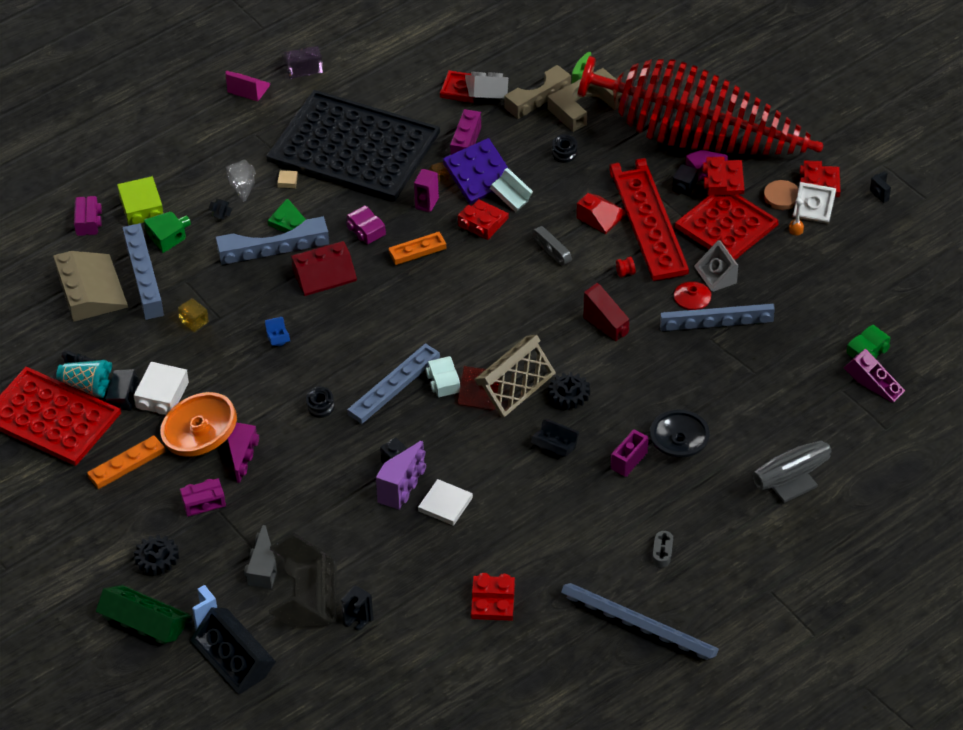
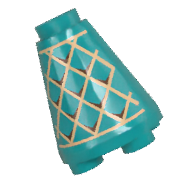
M96 360L65 363L58 366L56 378L66 385L101 399L104 398L105 392L108 391L111 380H108V376L112 370V362Z

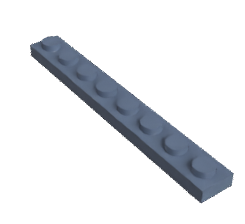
M572 583L563 586L561 593L566 594V598L575 602H578V600L582 601L587 608L593 610L598 608L604 611L603 614L610 618H615L616 616L622 619V623L628 626L636 625L641 628L640 631L652 635L654 633L664 642L671 643L672 641L678 644L677 647L684 651L692 650L697 652L696 655L702 659L708 660L709 658L716 657L719 648Z

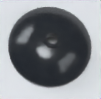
M671 410L662 413L653 421L650 429L651 441L659 451L668 456L680 458L693 456L701 452L708 444L710 435L706 421L698 414L687 410Z

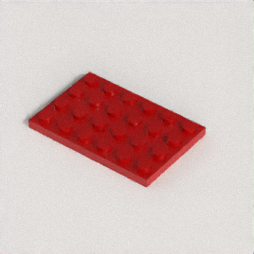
M25 367L0 395V432L74 466H77L121 414L120 408L29 367Z

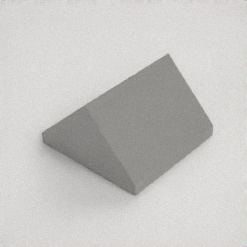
M718 240L694 266L711 291L737 283L738 264L723 243Z

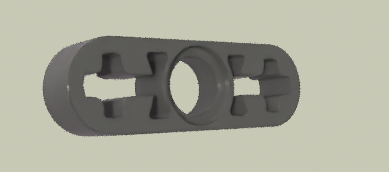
M543 226L532 231V236L536 243L561 266L572 261L569 250Z

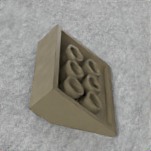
M69 251L53 255L56 271L73 322L128 308L110 254Z

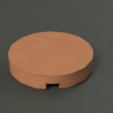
M773 181L765 187V202L772 205L771 207L774 209H791L796 203L799 188L789 181Z

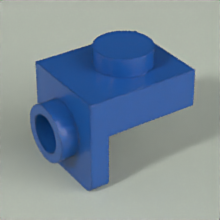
M283 317L265 320L267 337L271 345L281 346L290 341Z

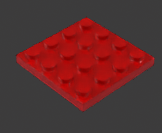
M738 194L709 195L676 221L675 228L709 250L720 240L733 259L736 260L778 226L779 220Z

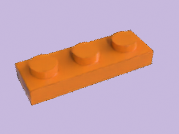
M436 232L389 247L388 251L395 265L447 248L440 232Z

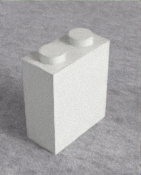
M151 362L134 394L136 408L167 415L179 403L189 383L187 370Z

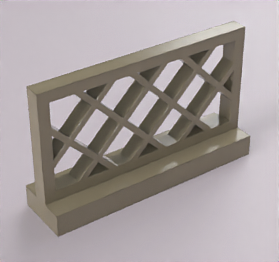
M538 335L524 337L475 378L478 386H483L501 417L508 415L556 374L538 344L541 341ZM533 349H535L537 353L536 361L530 360L531 351ZM520 360L525 361L524 372L517 370ZM529 363L536 364L535 374L528 373ZM541 365L545 366L548 371L545 376H540ZM507 371L512 372L511 383L504 381ZM517 374L523 375L522 385L515 384ZM528 376L534 377L532 387L527 386ZM494 382L499 383L498 394L494 393L490 387ZM504 384L510 386L509 396L502 395ZM515 387L521 388V396L519 398L514 397ZM502 398L509 399L508 407L505 410L501 405Z

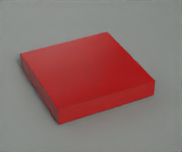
M449 70L440 91V98L474 103L476 97L469 96L465 75L471 74Z

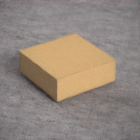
M280 170L278 187L296 188L298 171Z

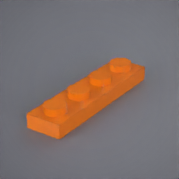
M152 436L88 471V478L97 489H100L165 453V447L155 436Z

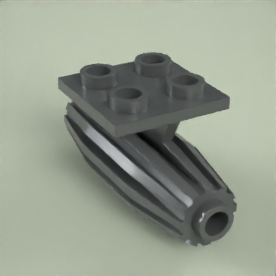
M817 441L798 446L783 453L752 473L754 483L759 490L772 488L784 503L818 487V484L808 473L830 458L831 447L828 443Z

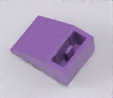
M419 441L384 463L376 476L378 503L400 510L403 503L408 501L411 489L416 487L420 474L423 475L426 469V463H424L426 452L424 451L423 441Z

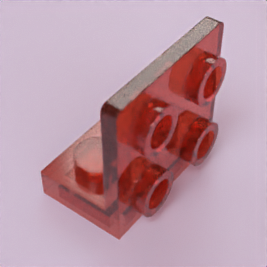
M464 366L458 398L459 405L496 409L483 386H478L475 378L486 369ZM494 382L490 387L494 393L498 394L499 383Z

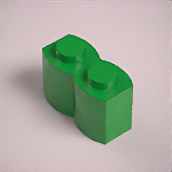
M871 325L861 335L856 336L849 342L846 353L854 358L866 348L876 359L878 355L888 351L891 337L875 325Z

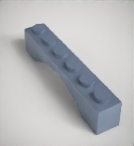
M323 216L307 219L293 230L281 235L251 238L233 233L217 236L216 243L221 265L328 245L329 235Z
M141 223L123 227L125 244L132 263L145 320L164 316L162 301Z

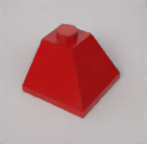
M587 193L577 202V219L604 234L609 232L627 215L626 210L599 195Z

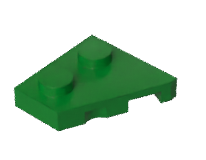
M286 199L268 219V226L286 233L302 224L306 219L290 200Z

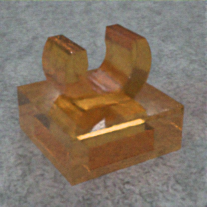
M443 162L431 165L429 171L438 173V182L441 181L439 177L441 174L445 176L446 180L449 179V172Z

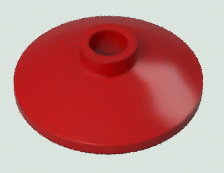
M685 282L675 289L674 299L684 309L700 310L710 303L711 291L702 283Z

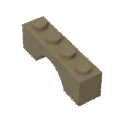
M554 66L544 72V85L534 90L516 88L504 95L505 109L517 119L527 115L529 112L547 103L549 95L571 85V75L560 66Z

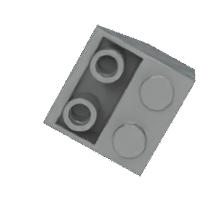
M471 72V75H465L470 97L504 98V95L508 94V77H503V73L488 72V76H486V73Z

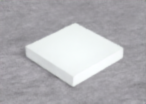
M800 182L797 198H801L803 203L800 207L799 219L829 224L836 188ZM795 203V208H794V212H793V218H796V210H797V204H796V203Z
M437 479L418 506V511L454 526L472 500L473 493Z

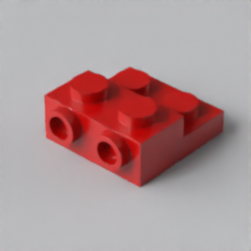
M706 157V162H703L702 168L703 173H706L704 188H707L708 195L744 194L742 160L725 161L724 157Z
M804 161V165H800V176H803V178H800V182L836 188L835 197H840L839 167L822 166V161Z
M478 199L472 206L467 205L458 215V226L489 240L507 221L509 213Z
M487 573L473 576L471 619L513 621L515 577H511L508 574L491 577Z

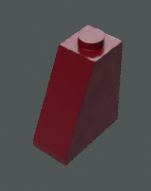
M596 283L584 292L583 318L614 341L625 337L629 332V318L602 286Z

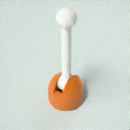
M801 198L796 199V219L792 220L789 225V232L792 235H801L804 231V225L799 220L800 207L803 203Z

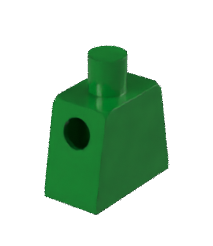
M166 212L144 220L146 234L162 253L185 240L184 228L191 225L187 215L178 219L173 212Z

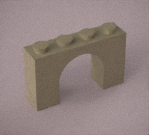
M604 68L593 72L594 74L616 80ZM581 79L548 96V110L572 132L587 125V111L576 102L582 98L577 96ZM590 84L584 97H598L605 101L612 109L616 110L619 108L623 93L618 92L614 102L613 90Z

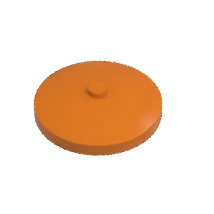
M206 392L190 396L176 404L167 413L161 425V438L165 446L176 455L197 456L207 453L220 446L231 435L237 422L236 410L232 402L226 396L219 393Z

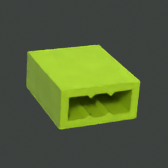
M153 176L117 184L119 197L129 226L144 223L145 219L163 214L162 203Z

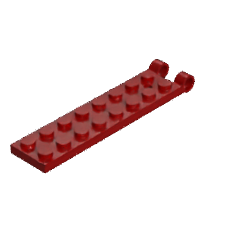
M636 159V170L622 172L620 163L610 164V175L615 181L652 280L689 274L688 265L646 159Z

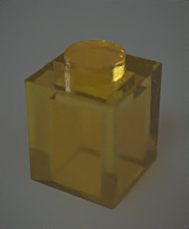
M193 298L178 307L180 321L194 332L209 322L207 309Z

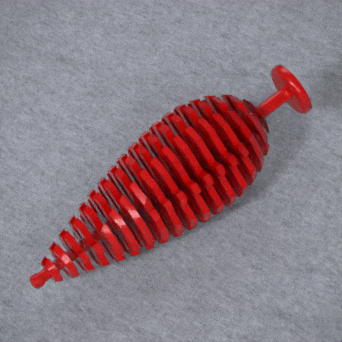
M589 56L586 62L577 96L584 97L590 84L613 90L614 102L618 92L623 93L618 111L622 117L630 95L633 96L627 118V123L630 127L633 125L641 99H644L636 131L640 134L643 132L649 111L654 102L655 106L646 136L650 140L654 136L663 106H667L657 142L663 143L674 109H678L668 143L669 146L674 147L685 112H687L689 115L679 148L685 149L697 115L700 116L691 150H697L707 119L712 121L703 148L706 151L710 149L718 122L723 123L715 153L721 152L729 125L734 126L727 153L733 152L740 128L745 129V134L739 154L745 153L751 131L757 133L751 154L757 153L762 135L768 136L763 154H769L773 138L779 140L775 154H781L784 142L790 143L787 154H793L796 145L802 146L800 153H805L807 148L818 153L823 149V143L810 140L811 135L807 131L804 138L799 137L801 126L796 124L793 134L787 133L791 123L788 117H786L783 130H776L781 115L778 110H776L771 128L766 127L765 124L771 108L767 103L760 124L754 123L761 101L757 97L749 121L743 120L750 98V93L747 91L745 92L737 118L733 117L732 114L740 91V87L737 85L734 87L726 114L721 113L730 81L726 79L724 80L716 108L711 110V104L719 80V76L715 74L704 106H699L709 73L707 70L702 72L692 104L688 103L698 70L697 66H692L681 100H678L687 66L685 62L680 64L669 97L666 95L676 60L670 59L658 93L655 92L664 59L657 60L647 90H645L652 59L645 61L636 87L633 85L638 70V63L632 65L626 83H623L624 72L616 80L593 73L596 63L595 57Z

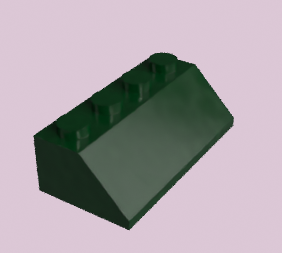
M124 585L103 588L96 612L102 614L104 619L116 620L120 622V626L134 628L138 634L152 636L156 642L161 644L175 641L192 618V615Z

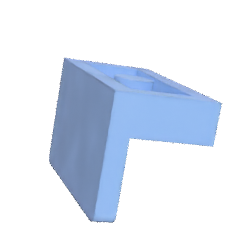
M205 585L198 588L200 604L192 608L196 630L211 607L217 608L216 598Z

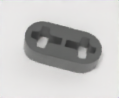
M660 531L655 536L653 563L657 567H666L671 562L673 535L668 531ZM662 539L666 540L665 545H661ZM660 553H664V559H660Z

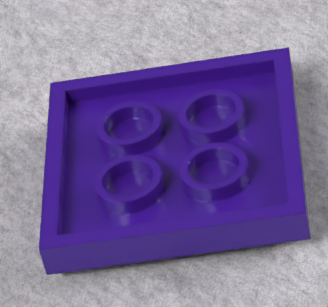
M489 138L447 156L442 161L469 204L494 194L490 189L491 185L508 168Z

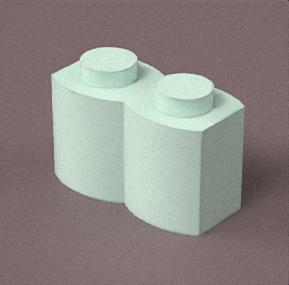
M451 356L428 361L426 374L428 379H432L430 383L433 393L436 392L438 397H443L461 392L459 377Z

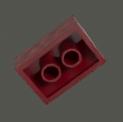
M344 241L291 256L293 273L304 296L357 281L351 255Z

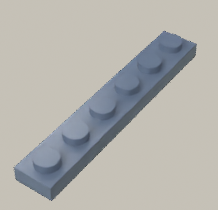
M774 304L663 312L660 318L661 331L767 323L774 321L775 309Z
M425 343L348 408V415L363 424L428 367V361L439 359L440 352Z

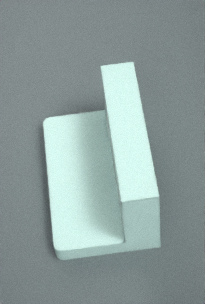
M508 168L503 171L501 177L490 187L515 212L528 202L533 193Z

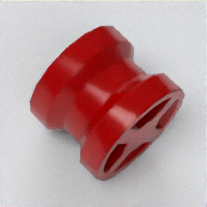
M627 257L625 260H616V270L620 278L625 277L626 274H635V264L632 257Z

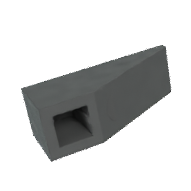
M263 525L260 533L256 534L255 549H251L250 563L245 566L244 576L247 577V582L250 586L272 589L277 575L276 561L266 525Z

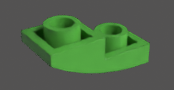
M587 52L575 65L572 72V83L582 78L586 62L592 52Z

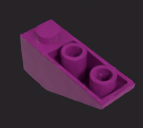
M866 348L844 367L856 382L892 403L905 392L900 384Z
M236 423L233 432L228 437L229 451L237 483H240L242 477L246 475L248 461H251L253 458V448L259 442L256 426Z

